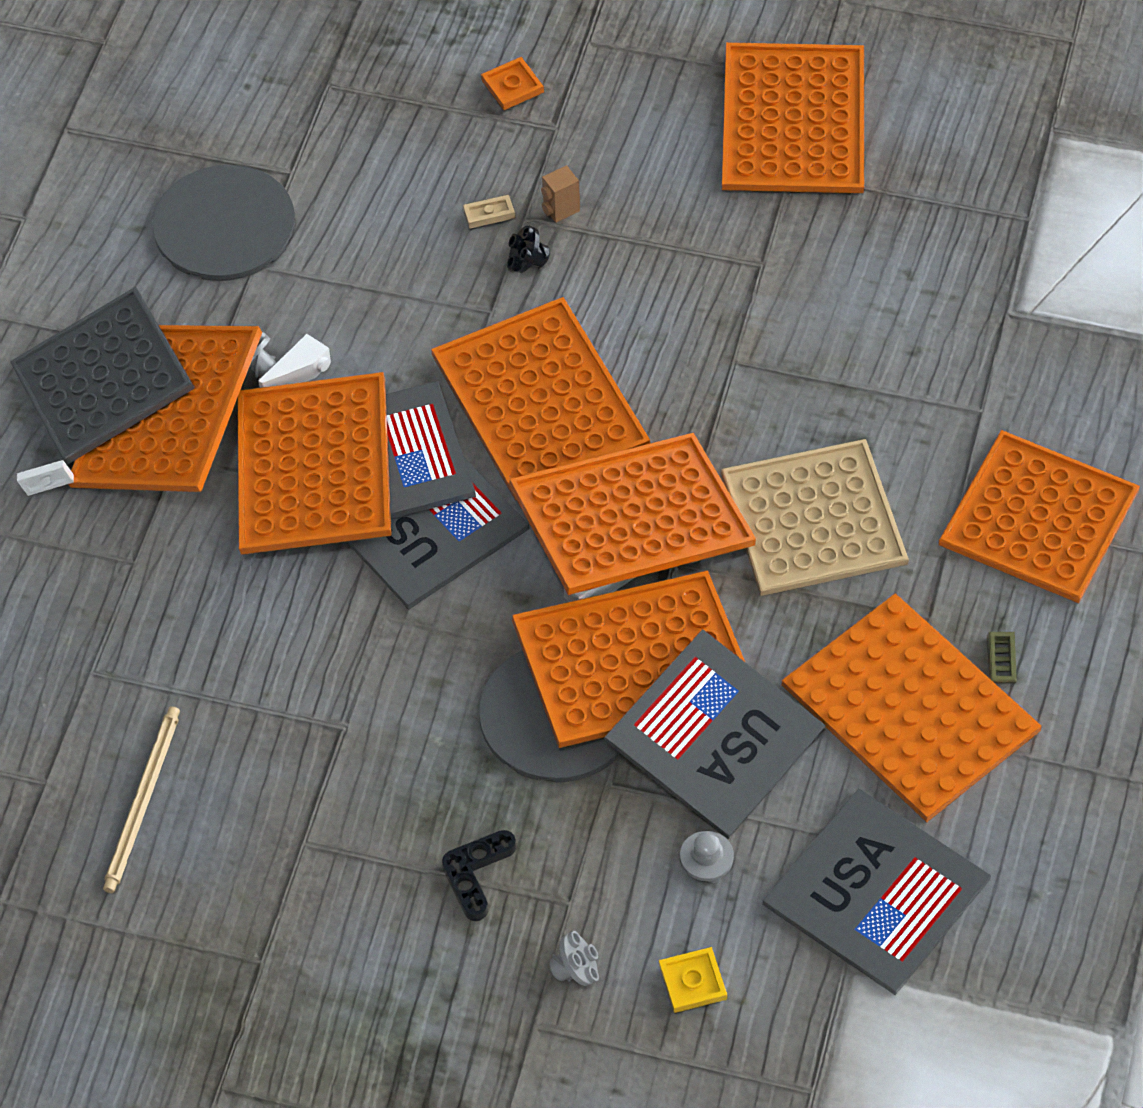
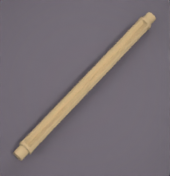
M169 707L167 714L163 717L157 739L151 750L136 791V796L117 843L116 851L104 878L103 890L107 893H114L117 885L120 884L128 856L131 853L179 721L180 710L176 707Z

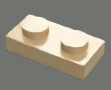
M509 195L463 205L469 229L515 218V211Z

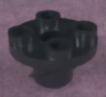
M527 225L517 234L511 235L509 239V247L511 249L507 268L523 273L532 264L542 267L547 263L550 249L547 245L540 242V235L535 227Z

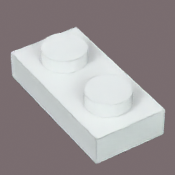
M61 460L17 473V482L29 496L73 483L74 474L66 463Z

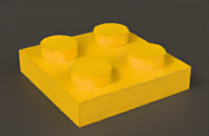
M712 947L659 960V968L674 1013L727 1000V992Z

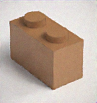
M567 165L542 177V209L547 216L550 215L555 223L580 211L579 180Z

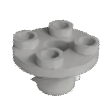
M263 331L249 366L255 373L256 378L258 376L262 378L277 363L274 360L276 357L269 355L263 349L271 339Z
M701 831L689 836L682 844L680 850L682 870L692 878L700 881H708L710 883L720 881L730 871L734 861V851L731 843L721 834L712 831Z
M576 931L562 936L559 943L560 954H552L553 958L550 960V970L553 976L559 981L567 980L570 982L574 979L583 986H588L598 981L599 974L596 964L598 952L592 944L588 945Z

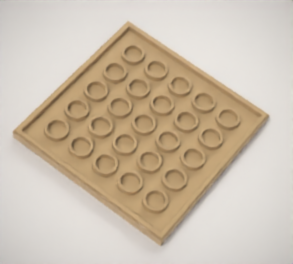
M866 439L721 469L725 487L756 537L755 546L745 549L760 596L908 565L909 559Z

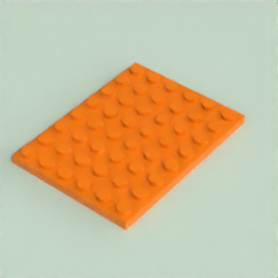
M726 42L722 190L864 193V45Z
M564 297L431 349L434 360L515 501L516 498L509 487V482L512 478L650 444L648 435Z
M159 325L195 388L76 459L71 469V472L74 474V482L68 484L70 488L201 492L261 338L262 331L260 327Z
M384 372L240 390L238 395L239 551L241 555L391 536Z
M694 433L512 478L509 482V487L568 595L752 547L756 543V537Z
M708 571L512 615L515 631L558 748L604 738L702 629L745 662Z
M896 593L782 680V686L799 703L825 724V727L926 822L931 820L1037 735L1042 727Z

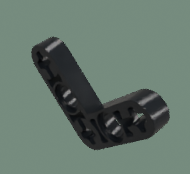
M501 830L452 849L443 856L442 865L444 873L465 916L471 921H480L488 913L487 899L473 871L513 855L516 850V839L510 831ZM504 840L505 843H508V847L504 848L503 845H500V841ZM490 844H492V849H494L495 853H491ZM476 849H483L487 852L486 856L481 859L474 858L472 853ZM455 860L456 863H459L460 873H456V869L453 864L450 865V861ZM468 880L473 885L469 890L464 891L457 887L459 882ZM473 896L476 905L480 906L479 911L471 908L470 898Z

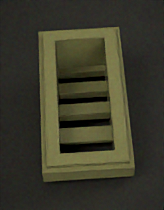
M988 632L987 653L990 679L994 683H1016L1015 632ZM995 644H1007L1008 648L995 647ZM995 653H1008V657L995 656ZM995 662H1009V666H996ZM996 671H1010V676H996Z

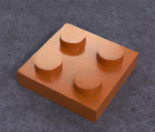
M522 57L481 74L482 82L503 110L544 93V86Z

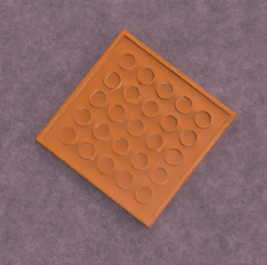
M1001 430L940 537L938 545L1076 603H1080L1137 496L1140 486Z

